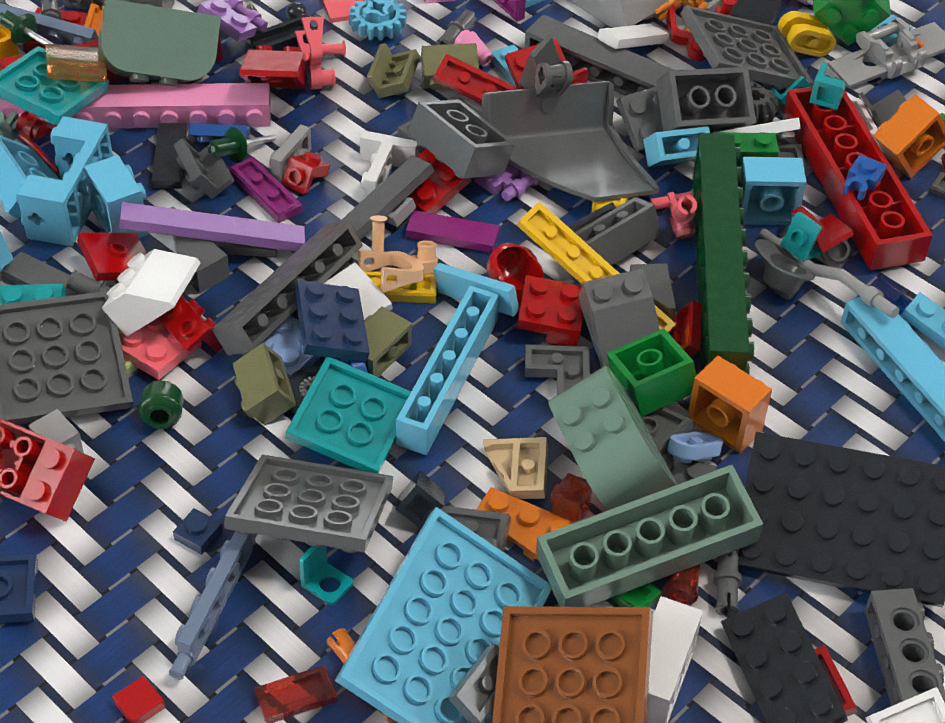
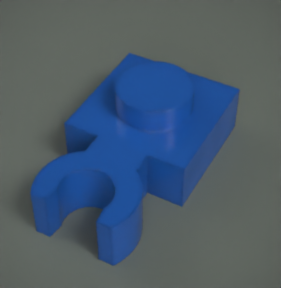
M859 155L848 171L843 194L847 195L848 191L856 190L859 192L857 200H863L867 188L874 191L884 176L887 165L872 158Z

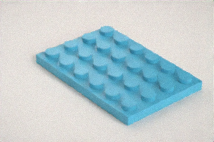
M435 507L428 516L335 681L397 723H469L448 697L487 647L494 644L500 647L503 606L543 607L552 588L547 581Z

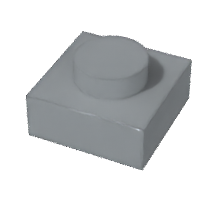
M406 197L386 216L388 219L385 222L398 227L417 208L413 199Z

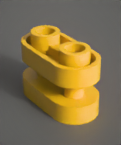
M790 11L784 14L778 22L779 31L795 52L822 57L829 54L836 45V39L815 15Z

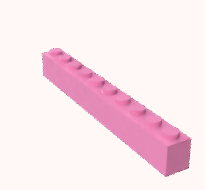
M270 84L109 85L105 93L71 118L108 124V129L158 128V123H187V128H189V124L247 125L249 127L270 126ZM0 99V110L4 113L5 120H7L12 110L19 117L25 112L21 107ZM47 124V127L51 129L57 127L54 125Z

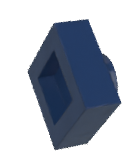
M193 508L174 529V540L202 555L223 531L222 523Z

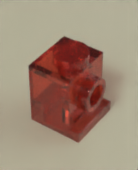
M567 473L566 477L561 480V485L557 483L553 488L550 496V503L553 504L549 512L575 523L584 520L590 508L592 489L586 479Z

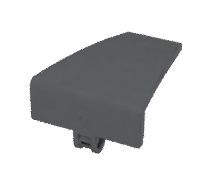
M560 61L558 64L553 65L543 62L539 63L536 67L535 88L487 92L482 95V118L516 144L508 163L555 188L594 202L659 193V186L634 158L613 126L614 85L612 82L600 81L571 84L573 71L568 61Z

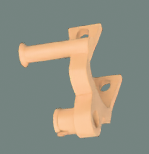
M380 215L370 217L372 220V251L358 249V266L363 271L381 268L382 292L410 283L421 282L424 280V274L434 273L433 268L438 265V257L436 256L437 243L433 241H419L417 243V255L412 256L400 251L384 252L385 221L388 218ZM371 257V263L363 264L366 258ZM392 265V266H396V267H398V268H388V267H384V266ZM395 275V279L392 282H387L389 276Z

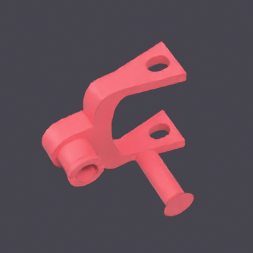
M324 16L301 18L304 30L295 31L294 33L300 52L306 54V72L309 89L315 90L322 89V86H335L334 68L321 70L323 55L343 54L346 56L345 41L343 40L342 43L322 44ZM310 22H316L317 30H311ZM305 34L309 42L308 44L303 42V35Z

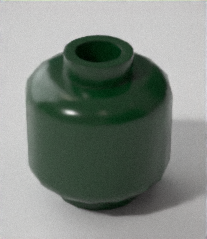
M160 380L154 381L145 387L141 394L139 414L141 420L146 425L154 429H167L177 424L182 415L184 400L182 392L177 385L169 381Z

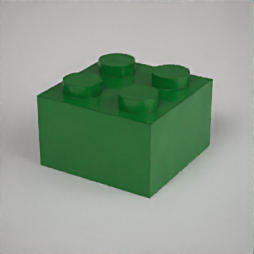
M813 0L814 15L847 46L856 41L857 33L862 31L867 33L891 16L889 0Z
M664 328L606 353L610 370L629 393L641 417L692 395L694 378L696 377L694 361Z

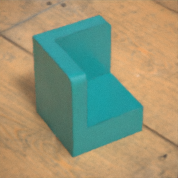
M822 62L814 80L810 103L837 110L845 92V81L826 76L828 63Z

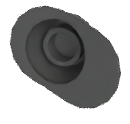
M764 239L756 240L754 243L756 251L765 260L762 275L764 282L773 292L784 299L793 298L806 280H814V273L804 267L791 253L780 245Z

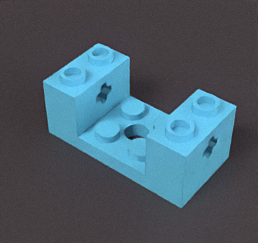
M63 116L57 127L53 128L50 138L56 153L55 165L59 168L62 180L29 174L23 185H20L17 189L16 202L20 206L21 223L24 225L28 239L72 247L92 211L84 166L112 157L113 153L108 124Z

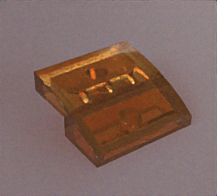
M44 44L45 73L48 79L106 82L105 58L99 48Z

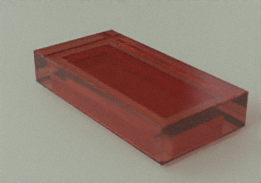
M325 665L254 688L265 723H274L337 702V694Z

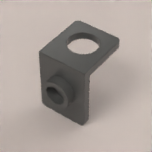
M896 90L874 105H871L863 92L859 94L864 107L878 128L898 111L903 102L907 101L899 90Z

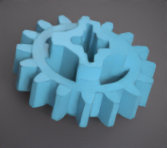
M397 0L355 1V6L350 7L349 25L352 26L353 32L359 31L360 37L368 35V40H372L374 37L383 40V37L387 36L391 39L393 38V33L401 34V28H406L407 11L404 9L403 3L397 4Z

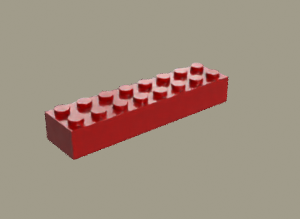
M813 87L788 90L783 118L787 120L799 117L801 129L794 131L795 139L798 144H801L802 152L841 221L852 229L854 235L851 238L868 269L876 270L925 261L933 235L846 91L843 94L838 109L835 110L810 103ZM859 155L872 158L887 165L885 174L874 191L867 188L865 198L861 201L857 200L859 192L856 190L848 191L847 195L843 194L848 171Z

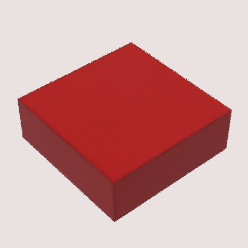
M144 676L112 696L113 703L129 723H143L166 708L162 697Z

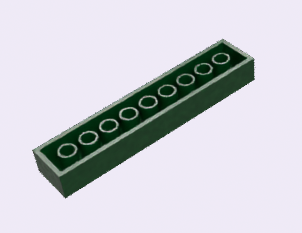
M699 133L692 175L693 198L697 202L694 215L698 303L702 305L700 361L702 371L717 356H720L729 363L736 365L742 371L750 374V366L747 362L753 361L754 342H749L748 338L752 336L753 328L752 318H747L751 308V296L745 295V291H748L749 272H744V269L747 267L748 252L747 250H742L746 243V229L741 228L744 224L745 209L739 207L743 201V187H738V184L740 185L742 168L737 167L740 161V147H735V135Z

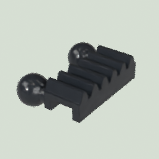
M300 2L291 3L286 9L288 21L268 27L264 31H260L257 28L254 37L246 40H250V44L254 49L259 45L271 46L272 51H283V47L287 46L298 47L294 32L304 30L301 18L309 17L306 7ZM310 24L311 30H317V26L313 27ZM305 34L303 35V42L308 44L309 42Z

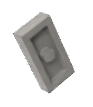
M300 124L293 133L287 136L281 147L271 154L269 160L271 174L280 183H282L289 157L304 155L305 152L312 150L311 130L309 127Z

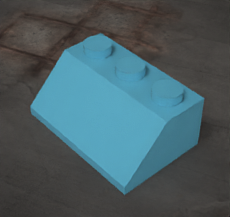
M0 136V200L4 205V210L9 215L18 218L21 216L19 203L16 202V192L18 187L23 185L29 174L58 180L59 178L30 146Z

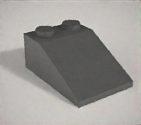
M643 268L583 282L577 298L601 368L607 366L610 369L606 353L660 330L653 295Z

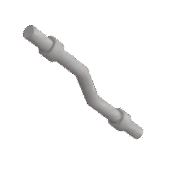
M763 229L759 233V239L769 240L780 245L783 239L778 238L767 229ZM794 256L804 267L813 272L815 276L838 280L861 296V301L869 307L878 308L890 318H895L898 315L899 308L885 299L881 291L874 286L868 287L846 270L814 264L810 260L802 262Z

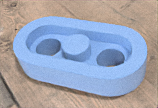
M705 432L671 435L667 450L673 454L672 458L682 463H692V460L697 459L711 460L712 457L720 455L723 440Z

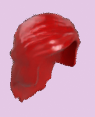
M503 243L497 246L487 262L488 278L515 286L519 309L525 276L544 278L542 266L537 261L534 253L518 244Z

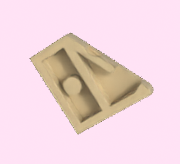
M547 437L483 439L485 453L509 495L518 499L545 498L548 459Z

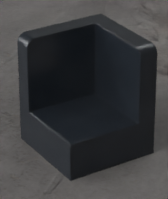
M419 471L399 494L395 510L422 529L435 507L441 509L444 506L446 491Z

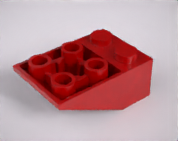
M0 418V494L67 522L95 458Z

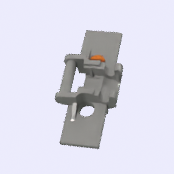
M896 18L888 25L867 33L865 31L857 33L856 41L861 49L828 62V67L840 80L845 81V85L848 88H853L878 77L881 79H892L923 67L926 59L945 52V32L935 22L910 30L911 26L901 18ZM895 33L897 35L896 44L888 47L881 38ZM864 62H872L876 66H867Z

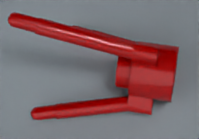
M23 112L16 123V129L20 132L18 138L26 142L54 173L58 174L59 168L32 140L34 138H42L45 133L51 136L52 129L47 127V124L57 125L31 112Z

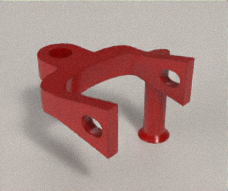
M722 0V6H716L715 12L730 15L733 5L736 4L737 0ZM675 4L668 8L666 16L670 40L675 44L687 46V53L691 59L695 61L706 60L692 33L681 30L676 26Z

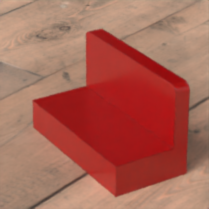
M803 206L791 211L793 216L797 212L804 213L822 227L814 243V246L822 253L854 235L852 229L833 214L819 220Z

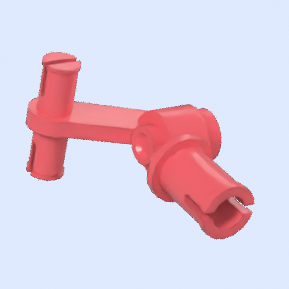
M691 191L680 194L669 192L667 196L650 199V203L655 205L656 210L669 207L672 216L670 222L673 234H676V239H684L694 235L693 218L697 202L693 198Z

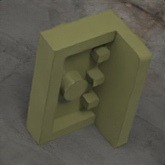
M386 43L380 44L367 75L370 87L374 89L379 98L402 95L408 92L421 58L417 50L413 49L392 55Z

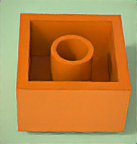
M914 94L909 100L900 105L898 111L888 121L879 126L873 136L886 158L912 179L945 146V123L938 111Z
M717 356L694 378L687 417L693 420L695 426L706 433L721 438L723 444L741 454L754 440L755 433L763 431L772 388L742 371L736 365Z

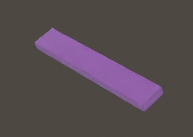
M122 202L120 229L295 252L305 244V226Z

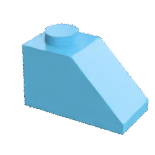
M709 126L655 132L643 139L648 167L672 165L694 160L699 133H710Z

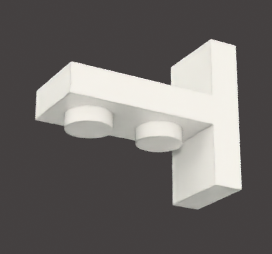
M363 130L360 136V159L370 161V169L368 172L365 171L361 180V188L365 189V198L388 178L393 166L400 167L412 155L418 156L417 141Z

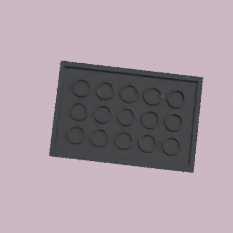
M755 433L745 489L764 525L758 542L739 549V568L866 593L878 590L913 588L917 602L943 608L945 602V466L767 433Z

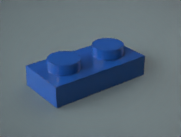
M189 124V135L197 137V142L210 143V141L214 140V137L224 138L227 129L236 127L241 130L245 138H250V127L247 125Z

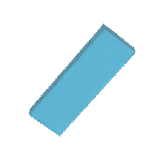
M442 263L433 268L440 294L462 300L469 286H474L499 294L498 312L514 316L519 311L514 285Z

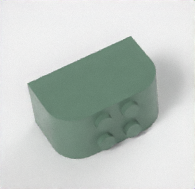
M105 0L102 6L98 42L99 57L109 71L118 76L129 77V82L146 84L149 81H156L158 84L170 86L192 84L205 76L215 63L221 17L120 0Z
M607 366L602 367L548 401L553 416L582 474L607 510L677 485L629 393Z

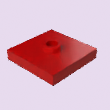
M79 233L77 243L96 281H118V276L129 268L127 263L139 253L147 254L137 233Z

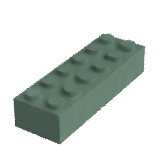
M732 464L538 536L536 555L559 606L588 607L756 543L759 540L764 524Z

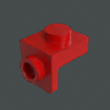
M312 152L289 157L282 184L301 194H307L312 179L327 176L331 165L322 161L320 155Z

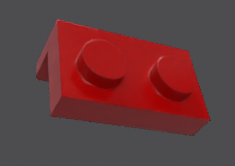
M181 295L174 308L158 317L187 351H191L202 340L216 352L223 348L211 330L216 323L210 317L206 320L202 317L205 310L193 298L188 302Z

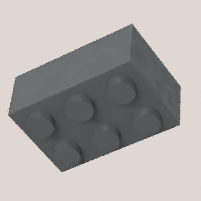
M748 67L671 70L656 81L663 131L709 126L710 133L751 126L756 122Z
M459 99L418 102L407 132L417 140L418 145L427 148L435 155L438 161L445 163L454 170L456 176L462 179L504 174L516 145Z

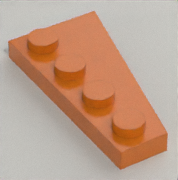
M490 487L476 509L509 514L511 523L507 543L513 542L523 549V554L532 561L536 559L539 561L536 555L538 536L575 523Z

